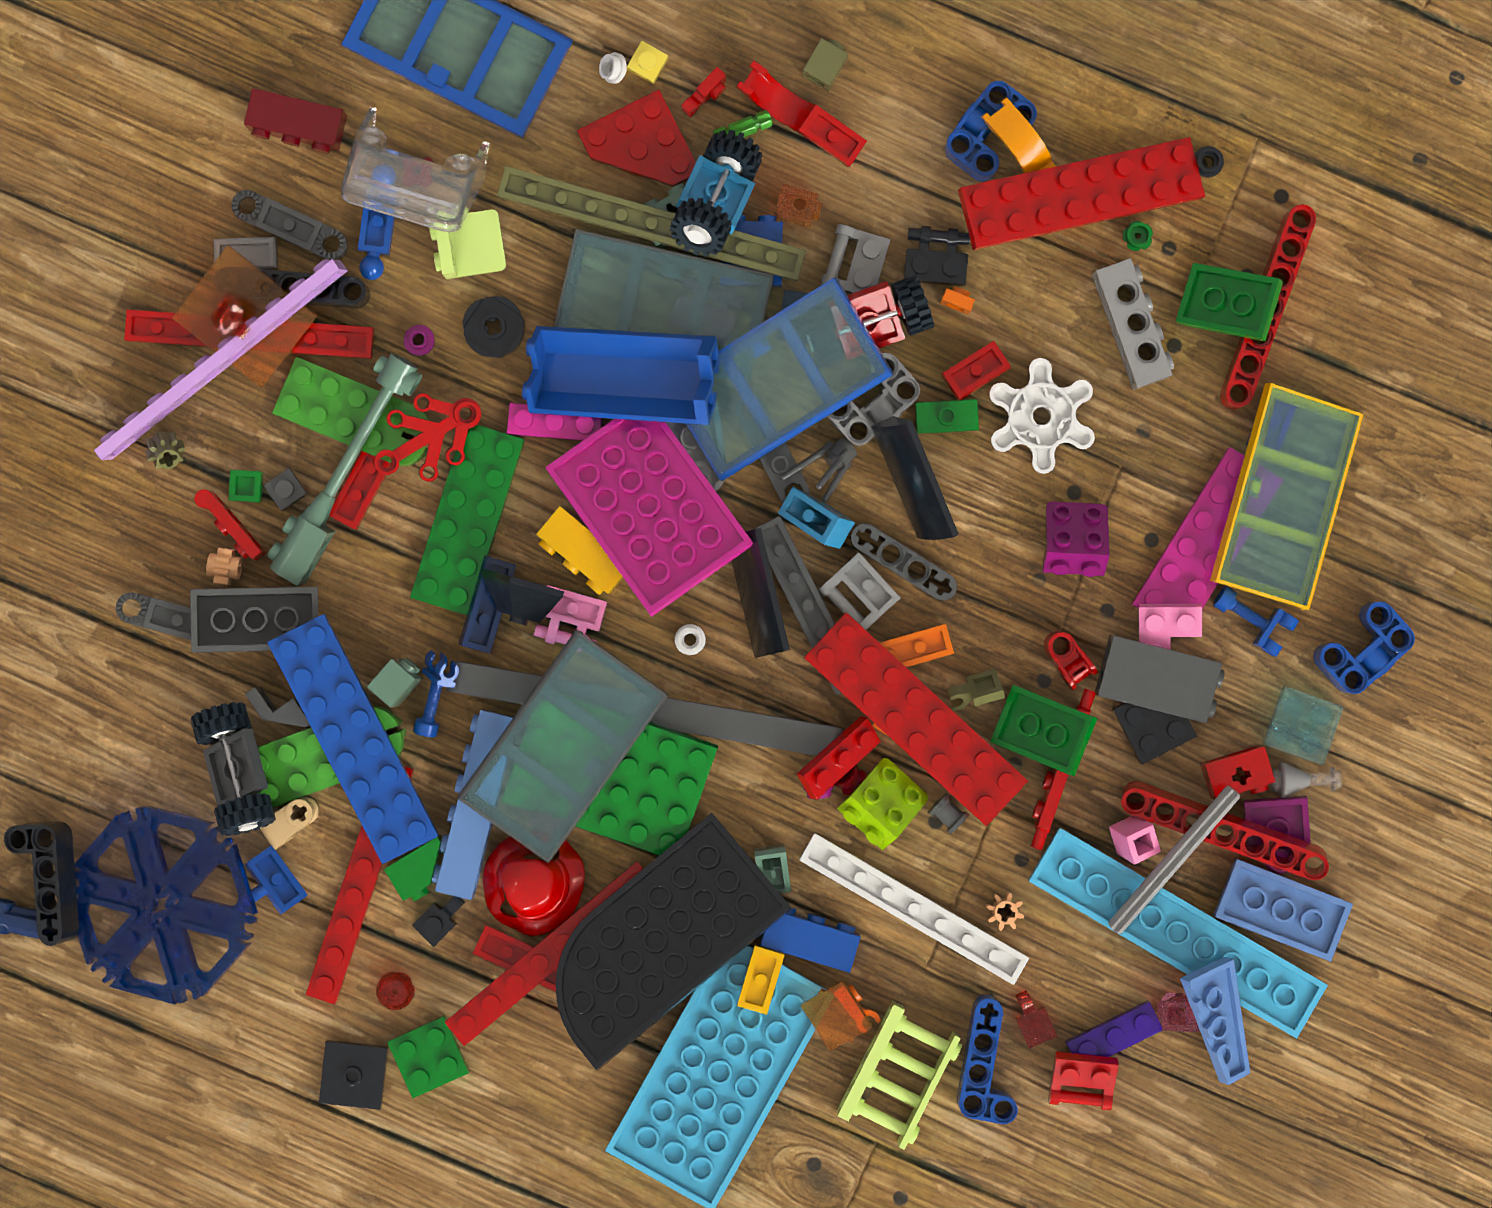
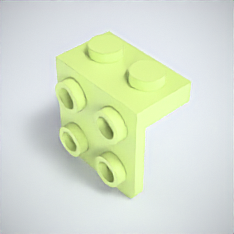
M491 209L448 216L446 211L433 213L434 222H429V229L432 241L437 240L439 251L434 253L436 271H442V275L446 279L498 272L506 268L499 214L496 210Z

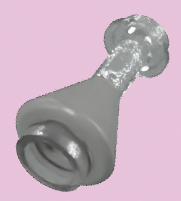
M1280 762L1277 768H1272L1276 782L1270 784V789L1272 793H1278L1281 798L1289 797L1308 786H1330L1332 792L1342 787L1341 770H1335L1334 767H1330L1329 773L1309 774L1284 762Z

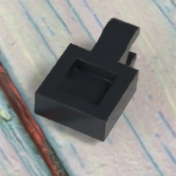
M453 896L443 908L435 902L412 926L435 947L457 924L451 916L465 901L460 897Z

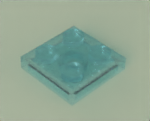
M1283 686L1263 745L1324 765L1344 707Z

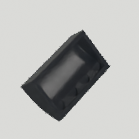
M892 416L871 426L917 538L940 540L958 536L959 533L912 420Z
M761 528L746 531L753 544L746 551L731 560L755 658L790 650Z

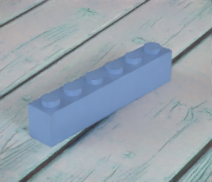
M481 709L479 715L474 714L470 726V732L474 733L472 745L466 744L462 762L467 763L464 775L459 774L457 778L455 792L460 793L514 716ZM504 754L476 791L477 795L495 808L498 805L509 758ZM458 799L457 805L451 804L447 822L452 823L449 835H443L439 852L444 853L442 865L436 864L432 882L437 883L436 892L472 900L475 897L493 823Z

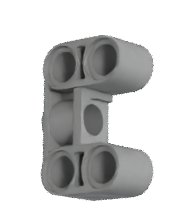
M882 353L885 360L892 364L893 375L879 384L883 390L878 396L860 410L851 401L846 404L847 412L845 415L837 417L831 413L826 416L835 429L852 446L860 447L867 444L875 437L871 426L892 416L900 417L919 396L920 387L918 382L893 354ZM871 365L870 370H871V374H872V373L875 372L876 370H875V368L873 367V365ZM901 384L910 385L913 389V397L906 400L900 398L897 394V387ZM854 424L863 425L867 430V436L862 440L854 439L850 434L851 426Z

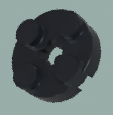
M501 296L481 298L472 303L464 315V336L467 344L477 354L486 358L501 359L513 353L521 344L525 334V321L520 310L510 300ZM496 319L500 320L499 327L502 329L499 334L494 333L493 335L487 334L489 328L486 326V323L488 321L495 322Z

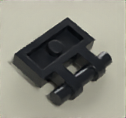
M921 226V229L908 228L907 240L919 241V249L906 250L904 279L916 275L922 283L965 286L968 254L956 253L957 244L969 245V233L958 232V229L949 228L948 231L931 230V226ZM929 242L947 243L946 252L930 251Z

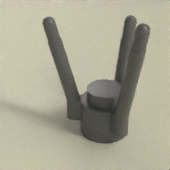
M839 438L834 444L828 441L820 450L782 474L780 479L786 480L821 456L827 454L825 461L830 468L816 484V488L821 489L834 472L838 471L822 498L823 502H827L845 472L852 465L851 461L857 455V451L845 439Z

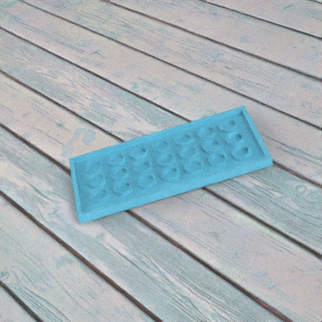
M750 945L694 990L605 1149L611 1155L705 1208H716L835 996L830 990L782 964L767 1015L737 1006L753 952V947Z

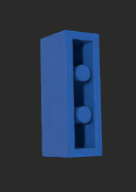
M793 907L762 935L760 946L849 973L861 938L860 934L855 932L856 927L838 922L836 927L826 924L825 917L808 913V917H803L795 914L797 909Z

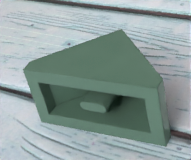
M785 844L754 848L756 866L779 893L791 892Z

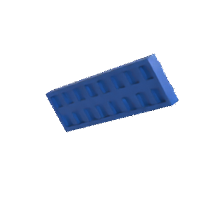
M324 613L268 641L267 643L381 863L384 864L438 837L437 829L326 614Z

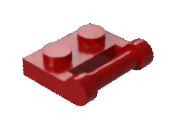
M1056 1051L1048 1103L1059 1105V1102L1101 1106V1110L1111 1111L1119 1066L1118 1058ZM1061 1085L1102 1089V1094L1061 1090Z

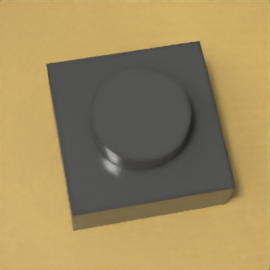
M290 468L263 485L281 511H285L308 494Z

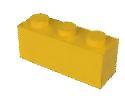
M561 506L558 507L536 534L542 539L538 544L549 554L553 555L555 552H558L564 557L565 560L562 564L573 574L577 575L580 571L588 577L589 580L586 584L597 594L600 595L603 591L610 594L623 579L590 530Z

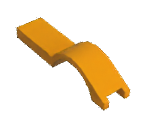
M1008 98L1000 101L1003 107L992 116L988 113H984L981 116L988 128L1011 151L1020 165L1023 174L1056 167L1040 136Z

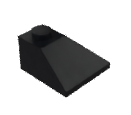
M482 569L481 575L499 612L509 614V621L525 626H527L528 620L540 623L562 599L564 591Z

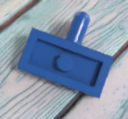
M270 846L245 864V867L256 880L258 886L242 896L237 901L236 906L239 910L244 911L266 895L281 915L308 895L276 850Z

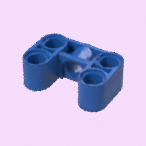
M1003 81L991 82L976 102H973L964 113L945 144L946 157L977 181L985 182L990 180L999 167L998 155L983 143L991 130L981 116L984 113L992 116L1003 107L1002 104L993 103L989 98V94L994 91L1002 93L1004 98H1008L1018 110H1023L1029 115L1028 122L1031 126L1037 117V110L1034 104ZM955 140H962L967 144L968 150L964 153H957L952 149L951 143ZM981 158L987 159L991 162L992 169L988 172H982L977 168L976 161Z
M1370 602L1363 605L1360 609V622L1373 637L1370 639L1371 643L1359 654L1352 656L1338 643H1323L1314 651L1313 658L1316 666L1343 693L1357 694L1364 691L1371 683L1384 675L1414 645L1415 636L1412 629L1385 602ZM1375 607H1378L1383 615L1381 622L1375 624L1370 617L1371 611ZM1396 630L1403 635V642L1399 647L1394 646L1391 642V636ZM1329 648L1335 650L1337 654V659L1332 665H1328L1324 660V654ZM1350 671L1354 672L1357 676V684L1353 688H1349L1345 684V676Z

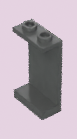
M1109 635L1095 695L1207 723L1208 717L1213 718L1217 700L1213 698L1216 687L1220 688L1223 683L1225 671L1221 669L1222 663Z

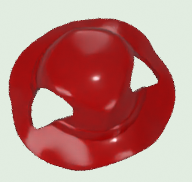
M543 829L529 830V832L545 843L554 834V832ZM511 836L506 838L490 854L483 870L484 897L488 910L500 923L528 936L542 935L555 929L574 912L582 895L585 869L579 854L565 840L557 850L559 856L556 860H550L548 863L545 860L524 859V857L534 852ZM504 894L517 916H511L501 911V905L505 901Z

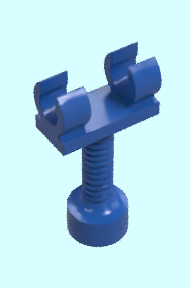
M1224 586L1216 596L1212 606L1223 613L1226 610H1232L1243 619L1245 618V620L1256 627L1258 626L1261 631L1253 644L1271 656L1277 657L1282 646L1269 639V635L1277 623L1293 631L1299 621L1281 608H1275L1269 619L1263 618L1252 609L1250 610L1245 604L1240 603L1236 599V591L1228 586Z
M432 650L426 654V667L422 669V673L432 682L430 684V692H428L423 716L416 718L413 726L414 733L425 737L437 736L440 724L435 721L434 717L443 686L455 688L456 682L454 680L459 674V668L453 661L450 672L448 674L444 673L448 659L442 652L440 653V661L436 665H432L435 658V653Z

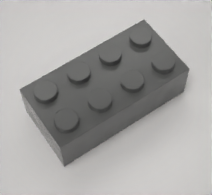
M318 587L190 589L191 652L271 651L267 643L268 641L318 617Z

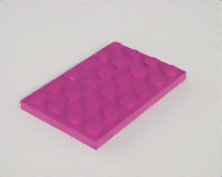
M613 419L545 467L651 617L746 551L753 544L752 540L666 422Z

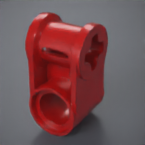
M1054 631L1045 638V652L1072 691L1086 677L1091 674L1095 676L1098 673L1092 661L1081 650L1070 634ZM1058 637H1063L1067 642V648L1061 654H1056L1052 648L1053 641Z

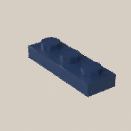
M484 556L459 645L491 653L502 612H499L481 575L482 569L513 577L516 568L515 564Z

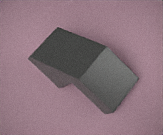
M254 687L245 694L262 720L310 727L296 698L291 699L276 709L261 687Z

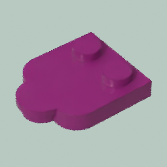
M1307 796L1244 800L1245 820L1311 843ZM1256 835L1247 838V844L1253 847L1259 846L1263 842L1262 838ZM1282 846L1275 853L1280 857H1288L1293 850L1287 846ZM1265 864L1273 873H1287L1285 870Z

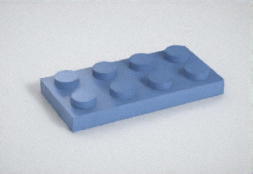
M1235 858L1213 916L1331 962L1353 904Z

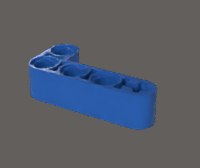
M983 994L977 997L972 1006L957 1093V1104L961 1113L970 1119L1008 1124L1017 1116L1018 1107L1009 1093L990 1089L1003 1009L994 996ZM987 1003H990L995 1012H989L987 1019L989 1026H993L992 1029L984 1025L985 1015L980 1010L981 1008H986ZM979 1034H988L990 1036V1043L987 1047L978 1048L974 1045L975 1038ZM976 1064L985 1067L984 1075L978 1079L969 1076L970 1068ZM970 1095H976L980 1098L979 1105L974 1109L964 1107V1100ZM999 1101H1008L1010 1109L1007 1113L997 1114L994 1111L995 1105Z

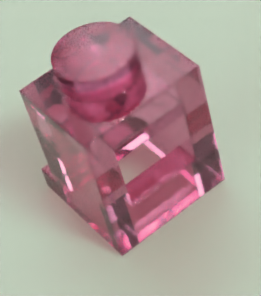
M1166 993L1158 1002L1157 1017L1162 1020V1030L1200 1031L1185 993Z

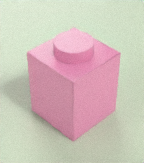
M1131 816L1109 826L1116 853L1134 865L1161 852L1154 826L1150 822L1136 816Z

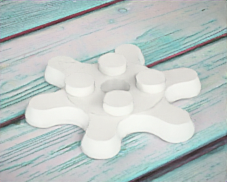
M1038 358L1029 365L1030 380L1026 387L1014 389L1006 383H997L991 388L989 393L991 401L1003 407L1008 413L1006 426L993 433L991 443L995 450L999 452H1006L1017 444L1028 446L1033 455V468L1038 473L1045 474L1052 471L1055 466L1054 452L1059 444L1071 443L1079 449H1087L1094 443L1093 431L1089 427L1080 424L1076 419L1078 406L1087 402L1092 397L1093 388L1085 380L1075 381L1069 387H1058L1052 380V367L1049 361L1044 358ZM1037 408H1045L1049 412L1050 420L1047 424L1038 425L1034 421L1033 412Z

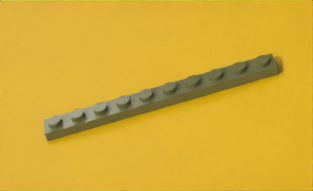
M505 166L497 194L498 198L684 250L685 245L679 246L676 243L677 238H672L670 226L675 213ZM734 230L732 234L729 233L722 250L718 251L714 256L710 253L708 257L797 282L806 250Z

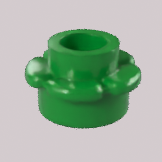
M1141 221L1131 222L1129 227L1123 231V240L1127 242V247L1132 251L1147 249L1152 243V228ZM1139 233L1141 238L1136 239L1135 234Z

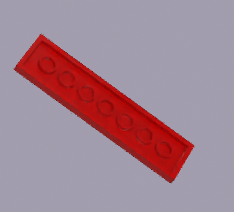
M1190 137L964 186L958 189L973 250L1200 200L1206 197Z
M847 612L804 656L816 670L985 826L998 815L1028 782L1024 776Z

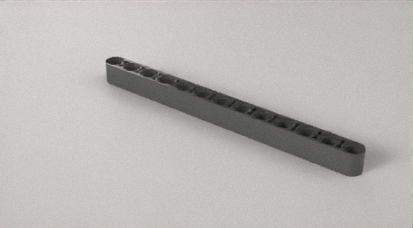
M451 660V663L453 661L458 666L459 674L454 680L456 682L455 688L446 687V691L523 704L543 676ZM559 678L551 686L556 690L634 717L640 714L651 698L645 693ZM668 697L650 720L652 723L678 732L816 756L844 731V728Z

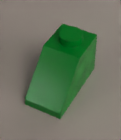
M441 834L384 869L403 901L411 897L414 902L429 893L427 886L433 883V873L441 853L439 852L442 842Z

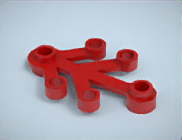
M424 393L417 394L412 401L415 410L419 412L432 410L449 415L438 423L405 415L397 409L389 411L386 415V422L390 427H405L421 431L422 433L392 451L387 449L378 451L373 458L374 468L384 475L393 474L399 467V461L429 443L425 462L419 467L418 474L424 481H434L438 476L437 463L444 434L455 428L452 447L448 448L445 452V460L451 465H460L465 458L463 449L468 429L476 426L481 418L480 406L473 399L460 398L451 404L431 399L429 395ZM420 397H425L428 400V405L424 409L419 408L417 405V400ZM464 407L470 410V416L467 419L460 417V410ZM393 413H399L401 416V422L397 425L392 424L390 421ZM453 450H457L460 453V458L456 462H452L449 457ZM383 456H388L391 459V464L387 468H383L380 465V459ZM427 466H431L434 470V474L430 478H425L423 475V470Z

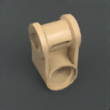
M298 798L288 803L282 809L275 811L276 820L269 824V826L260 827V830L274 850H277L298 835V832L315 821L319 814V806L313 798ZM305 806L307 808L305 816L299 817L297 812H299L301 807Z

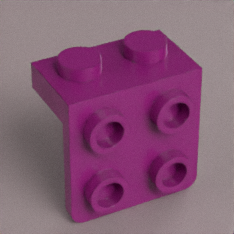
M1048 502L1046 505V549L1042 562L1043 573H1053L1055 575L1078 574L1087 577L1104 576L1110 556L1107 506L1092 503Z

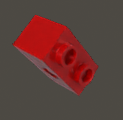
M1257 745L1200 763L1210 798L1214 800L1228 785L1238 793L1249 790L1250 794H1257L1268 790V784L1276 782L1265 746ZM1236 768L1245 773V775L1240 777L1241 782L1232 779V776L1237 774Z

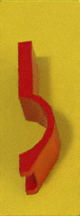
M753 60L749 66L753 70L744 83L738 82L736 88L761 110H767L772 118L797 131L846 167H850L867 140L816 104L805 101L777 82L767 69Z

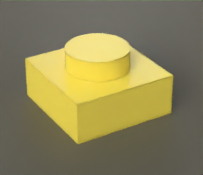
M641 41L627 65V70L654 85L669 56Z

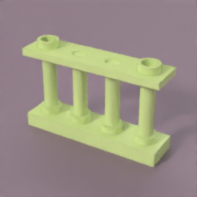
M892 1000L836 1111L838 1117L848 1122L852 1114L855 1116L860 1114L899 1134L898 1146L905 1150L908 1143L913 1144L920 1131V1127L917 1124L950 1059L956 1060L962 1044L959 1043L961 1039L959 1034L952 1031L949 1039L946 1040L906 1020L907 1016L903 1015L905 1011L903 1005ZM894 1031L897 1033L902 1031L942 1051L935 1067L932 1068L893 1048V1044L889 1041ZM887 1058L928 1079L921 1095L919 1096L879 1076V1072L875 1069L880 1059L885 1061ZM866 1086L870 1089L873 1086L913 1106L914 1109L906 1124L864 1103L865 1099L861 1098Z

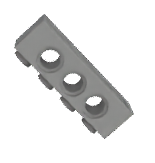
M1130 258L1096 270L1092 277L1132 389L1136 390L1172 376L1171 370L1174 369V363L1168 351L1164 352L1161 340H1164L1163 332L1159 323H1154L1150 312L1153 311V304L1149 294H1144L1140 282H1143V277L1137 264L1133 265ZM1125 287L1130 290L1132 294L1130 302H1123L1118 298V288ZM1130 316H1136L1141 320L1142 329L1140 331H1133L1128 327L1127 320ZM1140 345H1147L1151 348V360L1146 361L1139 357L1138 348Z

